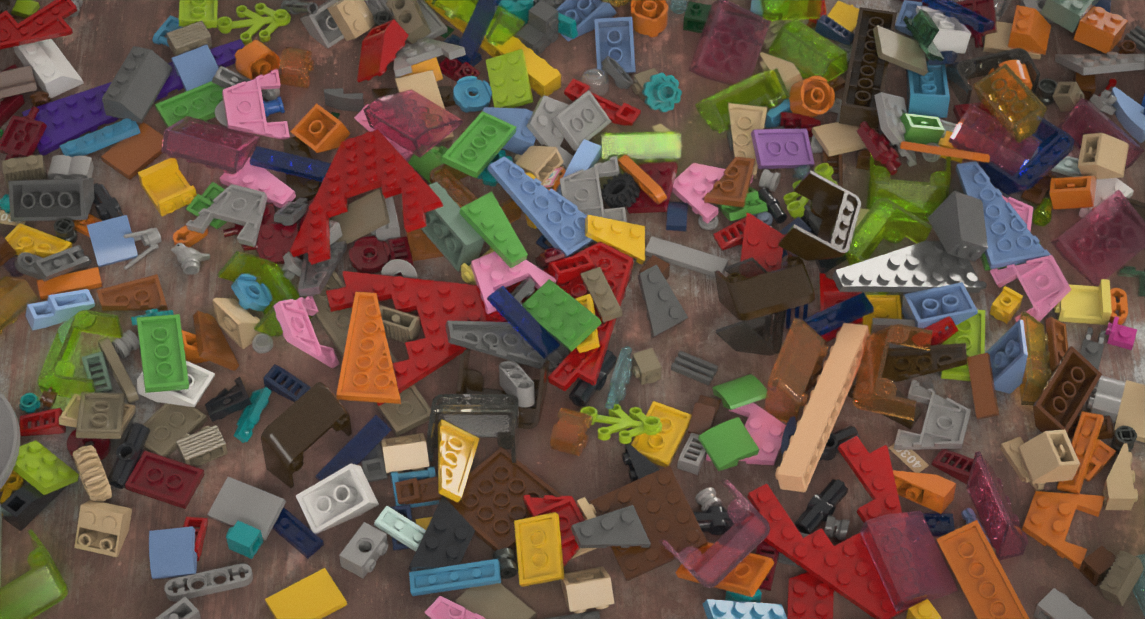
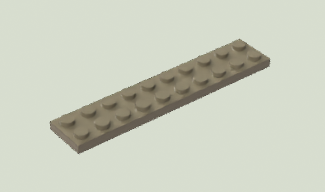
M333 271L322 292L313 296L319 311L314 316L343 357L352 308L334 312L330 311L326 291L345 287L339 276ZM390 351L392 363L398 362ZM415 385L410 386L399 394L401 404L384 403L381 406H377V403L374 402L397 437L434 419L433 411Z

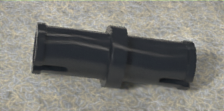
M768 188L759 190V198L767 204V212L773 216L777 224L785 222L787 215L780 207V202L771 195Z

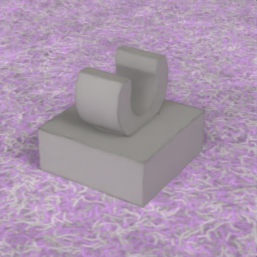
M1106 89L1101 93V97L1093 94L1090 101L1100 111L1113 115L1117 109L1112 104L1116 102L1117 98L1110 95L1111 92Z
M287 252L283 256L285 265L282 267V270L286 272L284 277L291 280L295 274L300 277L303 260L297 256L293 257L290 252Z

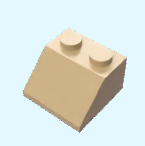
M339 0L327 8L346 41L356 39L374 25V16L364 0Z
M213 299L219 327L242 349L252 344L254 337L262 333L260 319L256 316L253 317L249 310L242 308L236 299Z
M423 433L381 439L386 473L395 471L403 473V470L409 469L420 471L425 470V467H429L427 444Z
M604 567L564 573V579H560L566 606L570 612L583 613L588 608L605 609L610 604H614L611 577Z

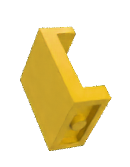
M174 156L138 172L142 188L161 216L189 205L197 195L195 187L189 185L179 170L178 162Z

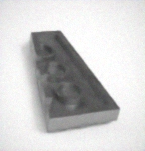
M346 241L331 244V259L313 265L308 260V254H304L298 287L299 296H315L322 292L347 249Z

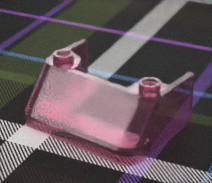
M722 479L720 483L735 497L727 508V514L735 524L704 554L691 546L685 547L678 553L665 539L661 538L659 540L665 549L701 585L707 588L717 586L770 532L768 521L728 479Z

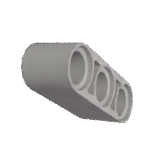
M514 361L501 362L499 364V384L519 407L534 405V382L518 363Z

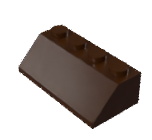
M1072 346L1068 348L1033 405L1035 426L1042 433L1054 430H1066L1067 433L1102 375Z

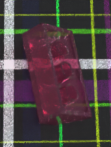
M1083 98L1057 127L1080 150L1084 134L1104 133L1128 143L1129 148L1125 169L1132 166L1145 151L1092 102Z

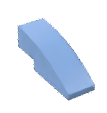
M1112 88L1111 95L1117 98L1116 102L1112 105L1117 109L1114 114L1118 121L1138 142H1144L1145 115L1143 113L1145 108L1118 88Z
M584 139L563 177L582 169L585 171L594 167V164H597L601 158L602 146ZM559 185V188H558V190H557V193H559L560 195H562V194H561V187H560V185Z
M88 289L48 295V301L27 304L25 316L31 329L37 330L72 319L93 308L95 302Z

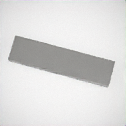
M651 236L645 249L646 256L652 257L654 255L665 262L715 277V271L717 270L723 274L728 265V259Z

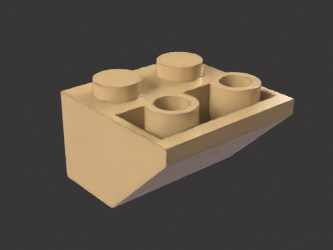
M1104 133L1084 134L1078 161V168L1082 176H1096L1097 179L1124 177L1129 145Z
M1066 430L1045 431L1018 447V452L1032 484L1073 480L1080 465Z
M92 500L83 503L80 506L74 548L117 557L129 531L132 508Z

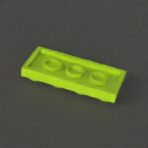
M978 310L976 315L956 325L959 331L942 343V345L966 343L967 357L985 353V310ZM968 361L967 365L941 371V378L971 381Z

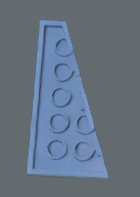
M502 157L489 165L487 170L552 246L564 253L565 258L570 257L594 241L585 236V218L587 215L579 211L575 204L553 189L548 190L541 185L542 182L537 178L532 179L526 175L522 168L506 157Z
M976 161L956 165V172L964 194L981 199L983 203L988 243L985 255L990 269L1012 264H1022L1028 260L1051 255L1047 249L1044 250L1039 244V239L1033 236L1027 229V224L1011 204L1003 199L999 189H995L991 184L990 178Z

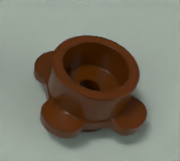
M1124 40L1118 43L1119 54H1138L1135 42Z
M37 91L30 95L34 107L51 101V98L48 97V92Z
M50 386L48 391L44 390L40 398V402L43 403L42 410L45 407L51 409L55 403L58 393L52 391V386Z

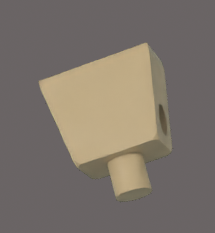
M530 146L523 155L517 154L514 157V163L522 168L525 173H532L542 182L541 185L564 162L557 147Z

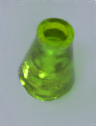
M1048 198L1042 199L1041 203L1033 211L1032 220L1038 226H1045L1051 222L1052 202Z

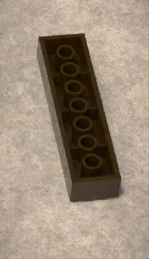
M859 8L840 110V124L860 126L862 122L866 121L870 128L878 129L879 117L874 95L880 92L884 93L889 62L878 58L873 29L878 25L894 32L897 12Z

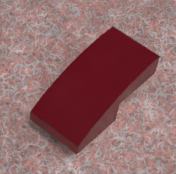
M446 57L439 64L441 73L456 82L466 76L478 77L481 74L468 62L462 64L456 58L449 60Z
M781 112L779 127L784 126L785 129H807L808 136L812 137V128L821 126V121L797 113Z
M549 248L539 254L538 257H535L536 265L539 267L548 266L549 262L564 259L565 255L557 248Z

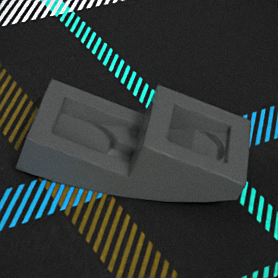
M343 88L324 89L325 105L352 112H360L364 108L363 93L344 94Z
M379 440L358 444L362 469L368 482L387 479Z

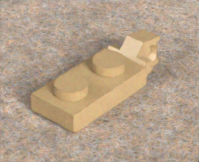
M1021 437L1002 443L1001 451L1021 481L1030 482L1035 491L1043 490L1046 483H1031L1018 452V447L1024 444Z

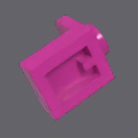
M1115 316L1113 323L1109 322L1105 334L1109 335L1107 344L1132 350L1137 329L1117 324L1119 317Z

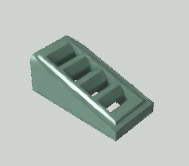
M103 352L83 356L82 361L91 393L113 391ZM101 362V365L89 368L90 365ZM103 369V372L91 375V372ZM105 376V379L93 382V379ZM107 383V387L95 390L94 386Z

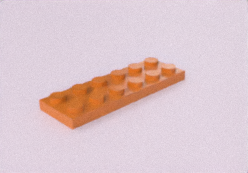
M977 520L936 539L977 619H1029Z

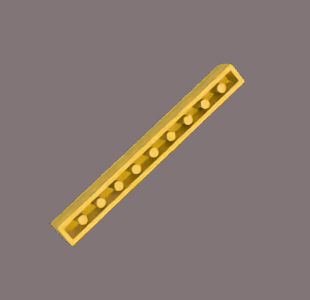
M424 0L432 9L492 57L522 49L525 55L530 87L541 97L544 95L549 96L561 88V74L557 69L551 67L545 59L536 55L531 48L526 47L518 38L511 35L506 28L501 27L493 18L486 15L481 8L471 3L470 0Z

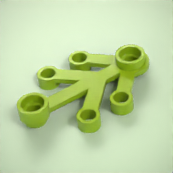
M264 3L256 4L255 12L247 9L244 5H240L236 8L237 16L249 19L232 21L231 18L224 16L217 20V27L223 34H228L235 28L250 27L240 35L243 44L247 45L252 42V36L265 24H270L265 30L259 32L260 41L268 42L271 39V34L279 26H286L290 23L291 16L285 9L274 11L266 7ZM266 14V15H268L269 17H262V16H260V15Z
M822 163L815 167V173L837 184L831 177L834 173L832 166L828 163ZM798 180L793 183V189L796 188V186L801 182V180ZM796 192L787 193L783 199L785 204L788 205L787 210L790 216L795 219L801 218L804 215V206L809 199L802 196L800 200H797L796 198L801 196Z
M618 404L609 405V416L597 415V409L590 406L583 407L580 410V420L584 425L590 426L595 424V422L612 424L611 426L598 429V439L603 441L609 440L612 433L619 432V442L628 444L634 436L644 433L656 435L662 431L660 419L655 416L647 417L642 412V409L638 407L630 408L629 416Z

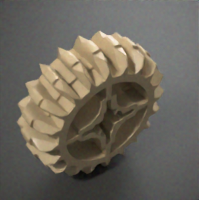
M92 445L78 448V450L73 452V458L89 500L106 501L112 497V491L96 449Z

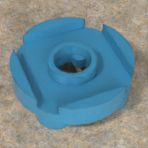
M466 76L457 81L453 89V99L461 111L465 113L481 111L490 104L492 90L485 80L482 82L475 76ZM472 91V93H473V94H476V95H475V96H470V95H469V92Z
M241 274L231 285L232 290L239 299L240 306L246 310L251 308L255 311H264L272 301V295L268 287L263 282L260 285L255 281L257 278L250 274Z

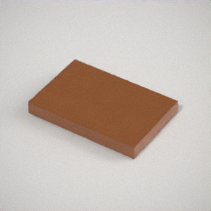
M144 122L139 125L141 133L121 140L101 156L104 163L129 180L172 146L171 140Z

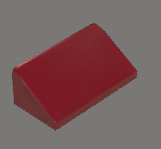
M22 94L5 97L0 102V127L25 103Z

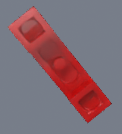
M573 78L564 90V94L574 102L585 92L590 91V86ZM592 93L612 121L611 123L632 126L641 114V110L627 103H623L620 106Z

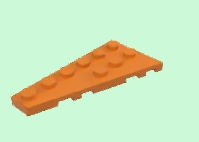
M355 292L336 393L337 399L401 404L377 294Z

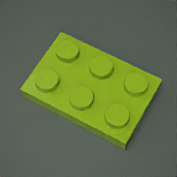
M180 0L179 26L185 27L203 21L207 29L217 28L218 0Z
M522 49L486 60L494 108H515L533 102L525 55Z
M37 440L20 446L13 470L43 495L78 481L79 474Z

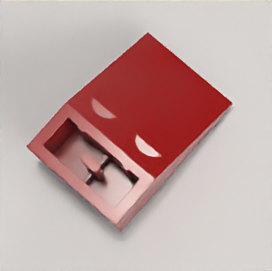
M395 19L372 28L362 41L357 76L358 82L369 81L374 76L383 75L387 71V65L396 58L395 54L405 46V41L409 35Z

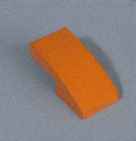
M1097 439L1084 478L1088 482L1116 455L1114 449Z

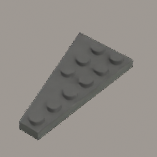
M447 321L445 325L448 342L538 369H541L545 360H550L549 372H553L571 352L537 323Z

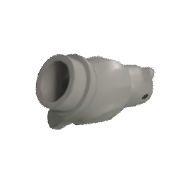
M182 243L176 244L171 249L176 254L178 262L181 263L183 272L188 275L198 273L200 262L210 259V254H202L193 248L186 247Z

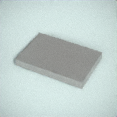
M589 90L551 119L574 151L579 148L584 139L589 141L612 122Z
M227 477L207 515L231 527H234L239 520L261 530L262 538L266 540L286 501L271 493Z

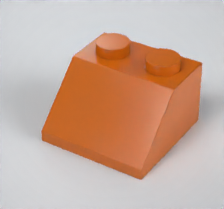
M1017 5L1008 48L1045 55L1051 25L1035 8Z
M317 103L290 131L316 153L338 148L341 142L345 141L351 134L340 120Z

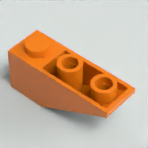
M893 470L898 495L940 514L944 512L954 499L956 483L934 474Z

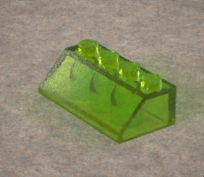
M797 18L781 27L768 50L770 55L793 63L805 79L811 76H821L829 82L848 70L847 52Z
M678 131L600 133L601 158L605 159V162L609 161L611 157L617 156V159L625 154L634 162H637V158H645V162H656L657 158H664V161H676V158H681V134Z

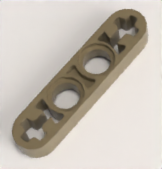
M106 337L99 340L100 350L103 352L104 358L122 393L125 394L128 404L139 400L137 391L110 339Z

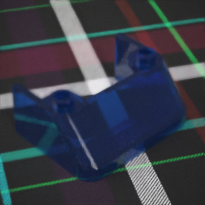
M1033 111L1029 113V133L1042 141V143L1038 146V153L1013 176L991 161L989 163L979 161L980 167L990 178L991 184L1007 195L1031 189L1074 149V139L1072 136Z

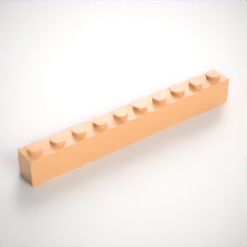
M843 323L841 330L837 332L835 344L831 346L830 355L824 361L823 371L817 377L815 389L811 391L810 400L804 406L802 418L798 420L796 431L790 438V445L787 451L783 453L782 463L776 469L775 476L779 482L780 489L806 492L871 339L868 325Z

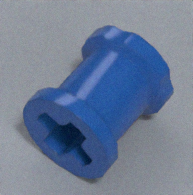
M280 96L275 100L263 101L266 117L281 112V114L285 113Z

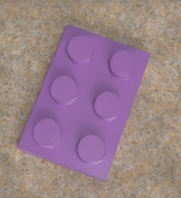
M757 129L751 132L758 169L812 168L815 165L807 129Z

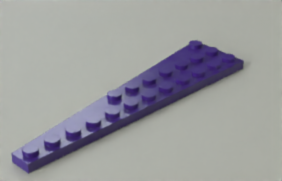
M239 39L210 49L218 68L220 66L226 68L236 62L235 53L242 49L244 44ZM173 62L168 63L173 70L154 102L168 96L167 93L175 89L179 91L184 88ZM112 82L38 106L37 108L40 111L35 120L44 122L47 125L37 145L39 154L44 156L59 149L60 145L71 139L75 140L88 131L92 133L98 130L97 127L104 123L110 124L117 121L119 118L106 115L102 101ZM31 109L23 111L22 115L27 116Z

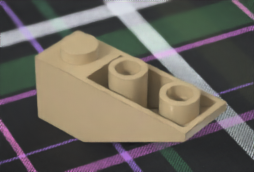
M763 52L759 53L762 59L759 63L763 71L766 72L770 82H773L777 93L781 92L785 98L788 97L792 85L803 80L801 74L793 63Z
M1127 443L1123 444L1102 491L1105 497V510L1131 511L1134 502L1138 500V491L1134 489L1133 485L1135 482V472L1131 470L1132 453L1128 452Z

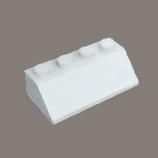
M52 39L13 47L15 54L23 65H31L35 81L42 91L49 93L48 97L53 98L83 84L81 77Z

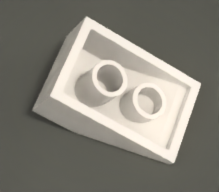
M916 7L923 41L931 52L954 51L965 54L971 32L951 9Z
M186 361L189 389L145 393L142 371L137 379V393L155 402L195 407L215 377V373Z
M352 463L296 495L315 535L360 516L379 505L361 466Z

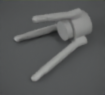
M156 227L123 236L124 238L133 237L134 242L142 240L144 246H149L148 249L125 265L124 269L127 270L152 250L159 248L158 243L162 242Z

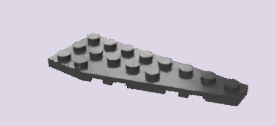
M941 241L920 242L835 270L832 275L839 292H917L963 282L968 293H979L983 288L970 261L948 254Z

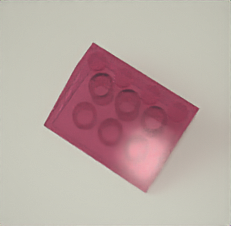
M728 0L715 1L710 9L689 71L703 78L746 90L771 21Z
M412 89L377 98L364 109L371 128L378 129L384 136L419 158L463 123L462 119Z
M971 105L961 118L948 141L958 150L989 154L990 161L986 163L990 168L998 169L1004 172L1006 177L1019 180L1041 143L974 105Z
M186 116L165 129L161 152L168 154L171 158L180 157L186 159L189 163H201L210 169L219 168L227 174H235L244 167L259 142L260 136Z
M1117 190L1051 241V243L1061 256L1093 286H1098L1101 279L1108 278L1145 248V221L1122 192Z
M980 451L975 452L966 489L990 543L996 549L995 554L999 561L1024 555L1028 539L1019 527V518L1011 509L1009 497L1005 496L1003 492L1002 481L1000 478H997L993 468Z
M921 511L886 514L865 521L860 533L896 612L910 608L926 599L931 601L958 591Z

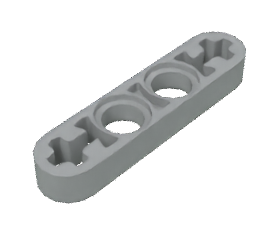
M236 564L173 578L165 584L164 590L170 601L177 602L183 597L191 599L247 586L253 580V573L249 565ZM241 572H244V578L240 577ZM230 574L233 576V581L230 579ZM218 576L226 578V581L222 584L214 582ZM196 581L204 583L200 589L192 588V584ZM185 584H187L188 591L185 590ZM174 587L178 588L177 593H173Z

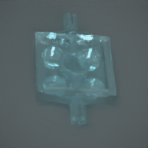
M630 347L621 348L610 381V392H608L605 404L607 409H613L614 404L619 405L620 400L624 401L627 390L625 385L630 383L632 371H630L632 366V359H630L632 349Z

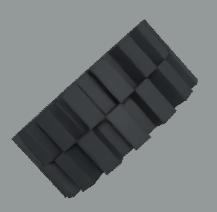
M620 173L618 177L614 175L612 180H607L608 184L604 183V188L601 189L602 197L611 209L625 206L630 207L632 206L630 203H635L637 201L635 198H639V186L630 174L624 173L623 175Z

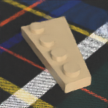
M728 103L734 158L755 159L753 178L756 179L758 165L751 132L765 128L767 107Z

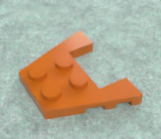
M1035 491L1022 531L1042 545H1048L1057 551L1058 556L1063 559L1067 558L1073 563L1074 567L1080 569L1087 549L1065 541L1075 510L1098 517L1105 497Z

